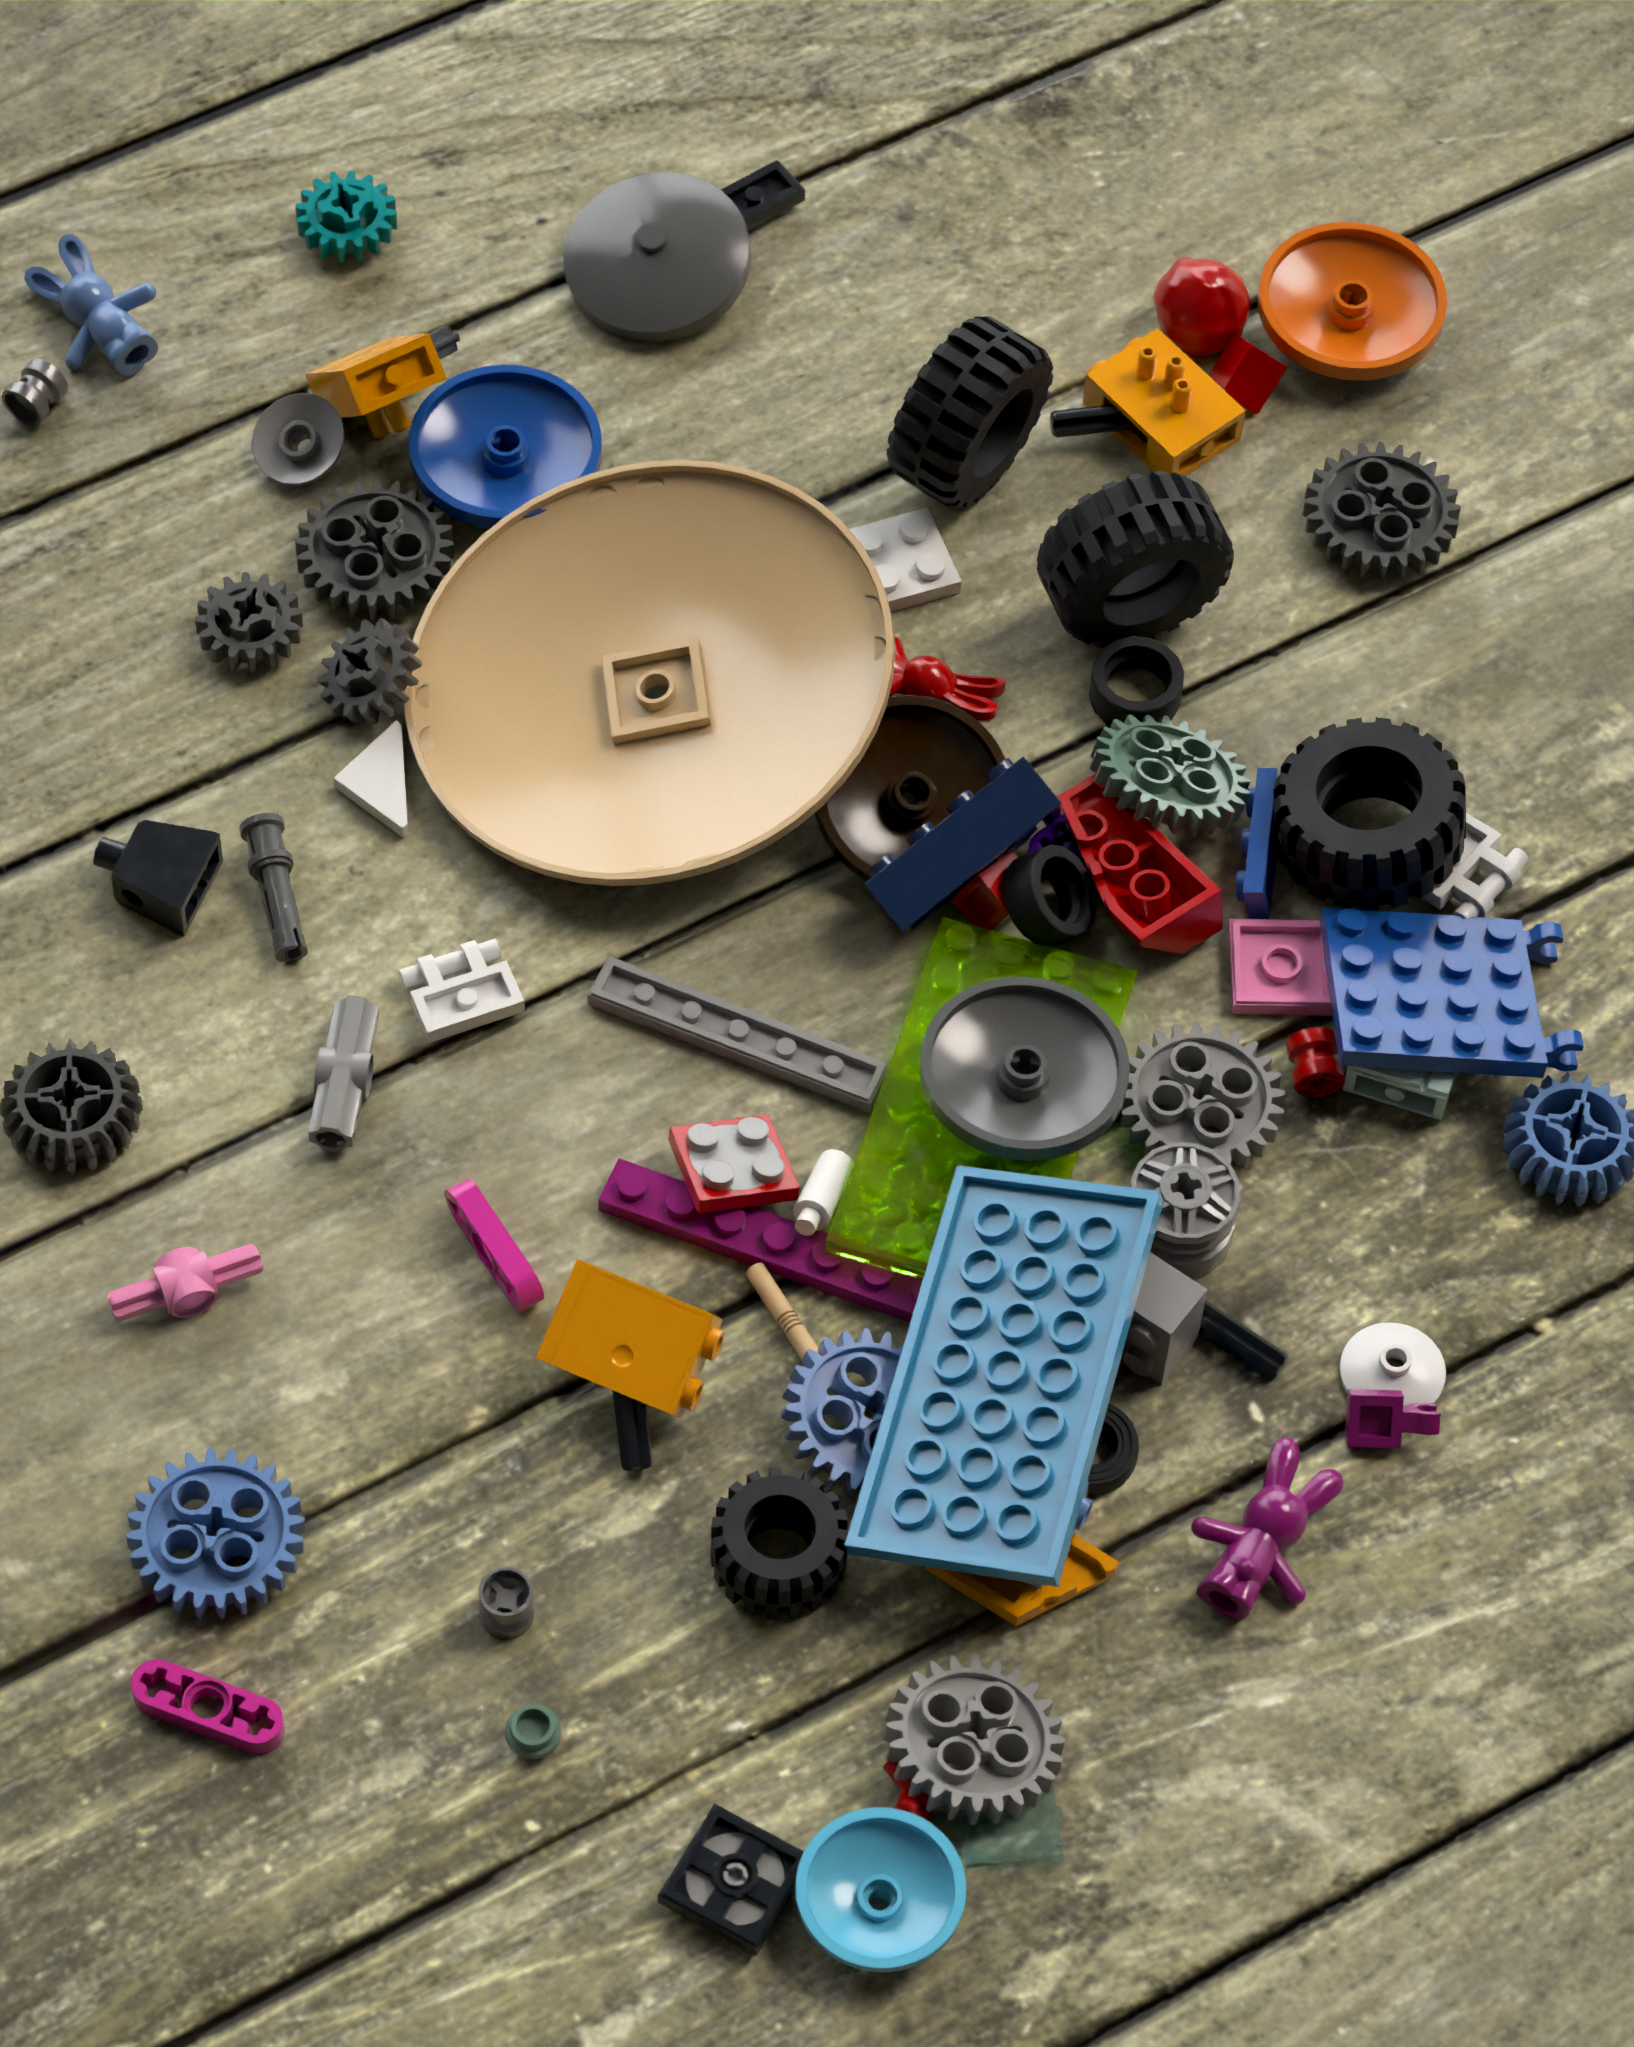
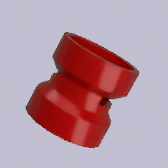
M1323 1027L1307 1028L1294 1033L1287 1039L1286 1050L1288 1059L1295 1065L1292 1079L1297 1094L1303 1097L1315 1098L1330 1095L1340 1090L1345 1084L1343 1066H1340L1339 1061L1335 1058L1338 1050L1334 1031Z

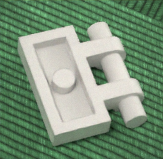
M1466 813V838L1464 839V851L1460 861L1453 865V872L1445 882L1440 885L1434 882V891L1422 897V899L1441 910L1453 897L1462 903L1453 913L1454 916H1463L1466 919L1470 917L1484 918L1494 907L1493 900L1503 889H1511L1521 878L1520 871L1529 862V857L1519 848H1514L1506 857L1497 852L1496 850L1501 845L1502 834ZM1480 868L1488 873L1489 876L1478 886L1469 879Z
M496 939L479 944L472 940L460 944L458 951L436 958L429 954L417 958L415 965L398 970L404 989L422 983L425 986L410 991V1000L428 1043L525 1012L524 999L507 960L490 966L486 965V962L501 958V951ZM465 969L468 972L447 980H443L442 978L443 976L459 972Z

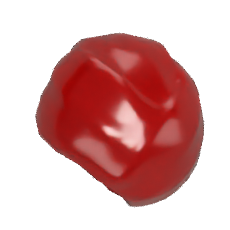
M1190 257L1178 258L1159 280L1153 294L1158 323L1162 333L1187 356L1207 357L1223 351L1234 333L1239 336L1242 335L1249 317L1250 297L1242 277L1229 266L1215 260L1194 259Z

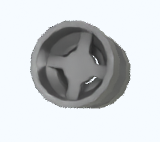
M31 359L23 368L20 381L11 382L1 395L2 402L6 409L19 421L30 426H37L48 415V406L58 403L67 393L68 383L62 373L52 364L42 359Z
M511 1566L498 1567L489 1571L482 1578L479 1585L480 1621L484 1629L494 1637L514 1639L523 1635L531 1627L534 1620L533 1585L529 1577L520 1569ZM500 1609H501V1610H504V1611L509 1610L510 1612H504V1613H503V1612H500L499 1610H500Z

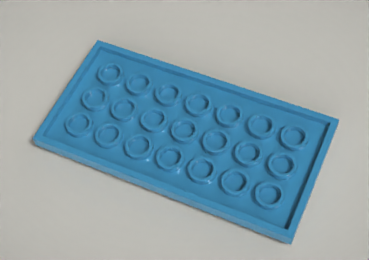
M957 1165L846 1538L845 1547L850 1555L1047 1586H1059L1164 1203L1160 1191Z

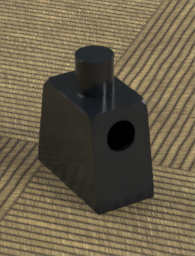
M143 820L137 823L127 844L102 837L96 847L93 863L97 867L113 871L111 879L114 897L120 905L185 937L223 863L220 833Z

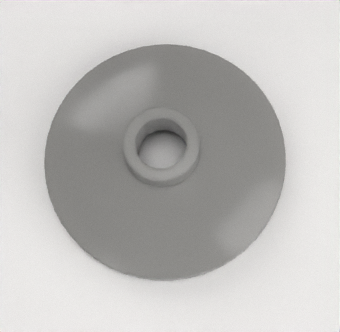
M296 393L280 398L262 413L255 425L252 435V452L257 465L270 479L284 485L299 486L320 479L334 467L343 451L345 428L342 418L332 404L314 394ZM310 439L311 441L307 448L298 452L300 442Z

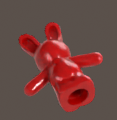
M894 636V674L889 697L897 693L939 699L964 710L979 722L988 723L996 717L997 704L990 699L999 698L1005 692V679L953 673L946 663L929 655L917 656L908 661L901 640Z

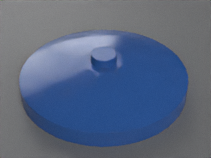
M503 364L479 367L458 374L434 389L421 403L415 413L409 431L410 466L417 485L427 498L430 497L433 500V504L438 509L464 523L490 529L506 515L531 499L561 484L599 472L602 458L601 428L590 403L576 388L565 380L549 372L528 366ZM537 509L523 516V518L532 517L546 510Z

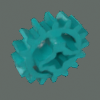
M349 170L346 178L340 179L334 171L330 172V182L324 183L318 178L313 180L314 192L305 189L301 191L302 203H297L295 206L299 237H305L308 250L319 246L321 258L325 259L333 252L337 253L340 263H344L347 254H354L358 261H363V251L369 250L377 255L380 253V241L383 243L392 242V230L397 229L398 226L395 197L388 196L385 183L374 187L372 175L368 174L362 180H357L355 172Z

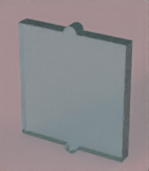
M1052 1785L1049 1793L1042 1792L1038 1805L1035 1808L1024 1803L1020 1817L1017 1819L1003 1808L998 1824H993L986 1812H980L976 1824L971 1825L968 1820L967 1811L959 1809L954 1827L961 1831L965 1868L1063 1859L1064 1854L1059 1820L1062 1818L1063 1810L1056 1806L1054 1786Z

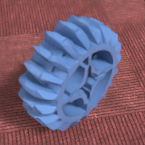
M1569 1072L1562 1076L1559 1084L1549 1075L1542 1080L1540 1087L1530 1083L1525 1089L1523 1097L1517 1096L1513 1101L1510 1114L1506 1116L1503 1126L1505 1136L1502 1145L1504 1148L1503 1152L1509 1153L1507 1161L1509 1170H1521L1519 1175L1521 1186L1533 1182L1537 1184L1535 1189L1537 1198L1544 1195L1547 1191L1555 1194L1554 1199L1557 1206L1564 1201L1565 1197H1572L1579 1208L1585 1203L1587 1196L1599 1205L1605 1199L1607 1192L1616 1196L1622 1190L1624 1182L1629 1183L1634 1177V1109H1625L1627 1104L1626 1094L1614 1097L1609 1095L1611 1090L1609 1081L1600 1086V1088L1591 1085L1592 1081L1589 1074L1582 1079L1581 1083L1574 1082ZM1572 1129L1576 1130L1574 1150H1570Z

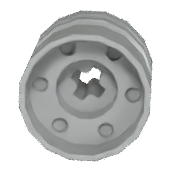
M1172 1142L1150 1151L1138 1162L1129 1186L1131 1188L1160 1191L1164 1201L1150 1252L1192 1280L1206 1276L1225 1260L1231 1246L1235 1220L1240 1204L1239 1179L1231 1164L1213 1149L1196 1143Z

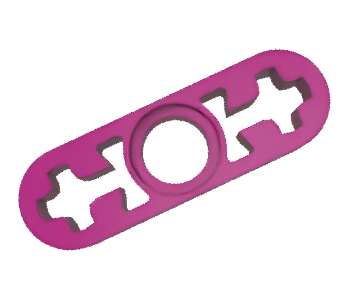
M466 1179L445 1190V1200L452 1216L515 1310L522 1312L543 1301L544 1292L536 1273L477 1185L471 1179Z
M161 1659L144 1662L132 1675L131 1689L137 1708L146 1715L251 1754L269 1753L275 1750L284 1738L283 1713L280 1707L268 1698ZM159 1679H165L167 1690L170 1693L159 1691L155 1698L149 1697L146 1684L156 1685ZM187 1686V1689L183 1694V1688ZM176 1695L182 1697V1706L180 1709L177 1708L178 1705ZM205 1695L217 1696L223 1701L224 1707L220 1714L214 1718H200L192 1711L193 1704L198 1698ZM235 1705L239 1706L240 1719L233 1718ZM261 1716L267 1717L271 1730L261 1729L257 1735H251L249 1724L246 1721L257 1723ZM233 1719V1726L230 1728L228 1726L230 1725Z

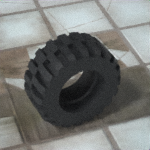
M990 316L968 319L962 323L961 328H955L950 332L947 340L937 346L932 352L930 360L918 372L916 381L912 387H909L903 398L905 401L894 418L893 422L895 425L889 433L888 444L890 446L887 449L888 462L894 474L948 508H965L971 506L973 501H979L984 497L986 491L998 483L1000 476L1005 470L1010 468L1019 450L1025 446L1033 426H1036L1041 416L1040 411L1047 402L1049 396L1048 388L1053 381V364L1046 350Z
M1152 471L1148 476L1137 473L1127 476V479L1118 483L1111 481L1104 484L1100 491L1092 495L1087 493L1078 499V504L1072 509L1067 508L1058 516L1057 524L1048 528L1044 535L1043 543L1040 544L1037 556V572L1066 632L1088 645L1093 644L1104 648L1115 640L1131 636L1155 639L1157 634L1166 630L1169 633L1180 627L1179 623L1188 617L1192 619L1202 612V606L1207 602L1212 603L1219 595L1220 586L1226 585L1233 565L1234 550L1214 506L1204 488L1198 482L1174 472L1170 475L1164 471Z
M1376 717L1375 722H1362V718L1347 720V725L1337 728L1334 723L1319 730V737L1314 739L1310 735L1296 746L1297 754L1291 753L1286 757L1280 767L1281 774L1275 779L1273 789L1275 839H1277L1278 855L1282 865L1289 868V876L1298 885L1304 887L1308 884L1309 894L1322 901H1325L1327 897L1334 899L1335 906L1346 909L1351 908V905L1363 906V910L1378 911L1380 905L1391 904L1393 909L1407 905L1408 898L1416 896L1418 900L1434 891V882L1440 885L1452 874L1453 865L1460 861L1464 851V839L1466 838V785L1463 774L1458 771L1457 760L1450 751L1446 749L1442 751V743L1429 733L1421 736L1419 735V728L1405 722L1401 726L1391 724V719ZM1364 798L1390 800L1404 806L1411 812L1401 822L1377 830L1349 828L1329 817L1338 807Z

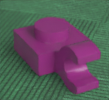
M1348 1389L1345 1442L1347 1447L1401 1448L1402 1433L1438 1435L1441 1413L1436 1412L1437 1405L1434 1403H1412L1403 1406L1404 1395L1402 1391Z

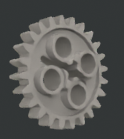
M1199 1022L1193 1023L1191 1034H1184L1178 1024H1174L1170 1039L1156 1031L1153 1034L1152 1047L1140 1042L1137 1045L1136 1058L1129 1057L1130 1073L1126 1096L1121 1108L1123 1111L1121 1112L1120 1126L1132 1127L1129 1136L1130 1144L1146 1141L1143 1157L1153 1149L1172 1142L1196 1143L1215 1150L1230 1164L1234 1160L1240 1167L1246 1169L1249 1165L1250 1153L1262 1158L1265 1153L1266 1142H1275L1278 1131L1277 1126L1282 1124L1284 1109L1281 1107H1283L1286 1094L1284 1090L1278 1089L1282 1076L1281 1073L1269 1072L1272 1057L1268 1055L1255 1058L1258 1043L1253 1041L1242 1047L1239 1045L1240 1031L1238 1030L1233 1032L1227 1039L1221 1037L1220 1024H1215L1210 1034H1203ZM1181 1067H1192L1197 1072H1187L1182 1070ZM1228 1088H1236V1089L1241 1090V1091L1244 1092V1093H1243V1094H1234V1093H1230V1092H1229L1228 1090H1226V1089H1228ZM1167 1105L1171 1106L1175 1110L1164 1111L1159 1109L1157 1106ZM1214 1127L1222 1132L1211 1133L1207 1132L1203 1128Z
M955 1655L950 1656L946 1671L936 1662L931 1661L925 1676L916 1671L911 1673L908 1686L900 1685L894 1703L890 1704L886 1716L888 1723L883 1734V1741L890 1743L885 1756L886 1761L899 1762L894 1774L895 1780L912 1779L908 1792L910 1798L918 1796L923 1792L929 1795L926 1810L931 1811L940 1803L947 1805V1820L952 1821L960 1809L967 1811L968 1820L971 1825L976 1824L980 1812H986L992 1823L998 1824L1003 1808L1017 1819L1020 1817L1024 1803L1035 1808L1038 1805L1042 1792H1050L1055 1776L1058 1775L1063 1762L1061 1753L1065 1745V1738L1058 1735L1062 1719L1059 1717H1048L1054 1703L1053 1700L1042 1699L1036 1701L1035 1696L1040 1684L1034 1682L1022 1687L1018 1684L1022 1670L1017 1668L1006 1677L1001 1674V1662L997 1659L992 1663L989 1670L981 1668L978 1655H973L968 1668H962ZM986 1709L996 1710L1000 1714L990 1713ZM932 1716H939L941 1718L946 1719L948 1722H940L934 1719ZM1000 1756H1007L1016 1762L1005 1761ZM947 1764L957 1765L961 1767L963 1771L952 1769Z

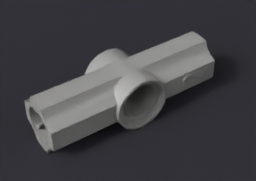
M347 995L346 998L335 1001L326 1048L320 1047L314 1078L316 1096L308 1137L309 1142L319 1145L323 1150L341 1152L344 1148L353 1147L360 1118L362 1099H368L374 1066L372 1049L379 1020V1006L370 1003L365 997Z

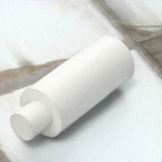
M831 1149L824 1151L819 1156L793 1208V1216L796 1220L795 1228L800 1234L810 1236L816 1230H822L828 1225L855 1169L852 1159L844 1152Z

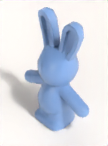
M73 234L63 235L59 240V254L68 268L72 279L66 284L45 268L32 266L26 270L24 280L34 293L60 305L63 314L73 324L82 327L65 357L66 366L71 370L80 369L96 343L117 372L125 376L136 374L146 362L150 361L157 354L158 343L149 332L136 322L128 311L154 299L156 295L155 287L150 283H143L114 297L112 287L101 276L95 274L85 244Z

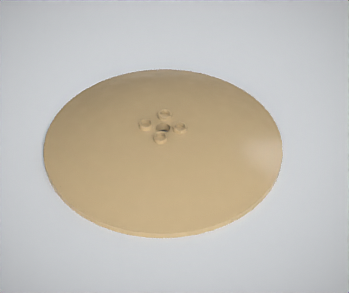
M666 460L622 465L585 475L561 484L531 499L506 515L481 535L457 560L434 592L415 631L413 642L418 645L419 650L414 655L422 661V666L411 673L419 682L418 685L406 687L404 692L408 695L409 700L407 703L404 702V711L409 740L414 755L433 795L460 827L495 854L529 870L549 877L577 883L629 886L677 881L708 873L738 862L770 846L819 810L845 783L873 740L888 703L895 661L893 620L884 586L874 563L860 541L823 504L798 488L763 473L717 462ZM537 509L546 510L540 514L523 518V516ZM655 685L669 687L666 694L660 698L649 699L644 696L646 691Z

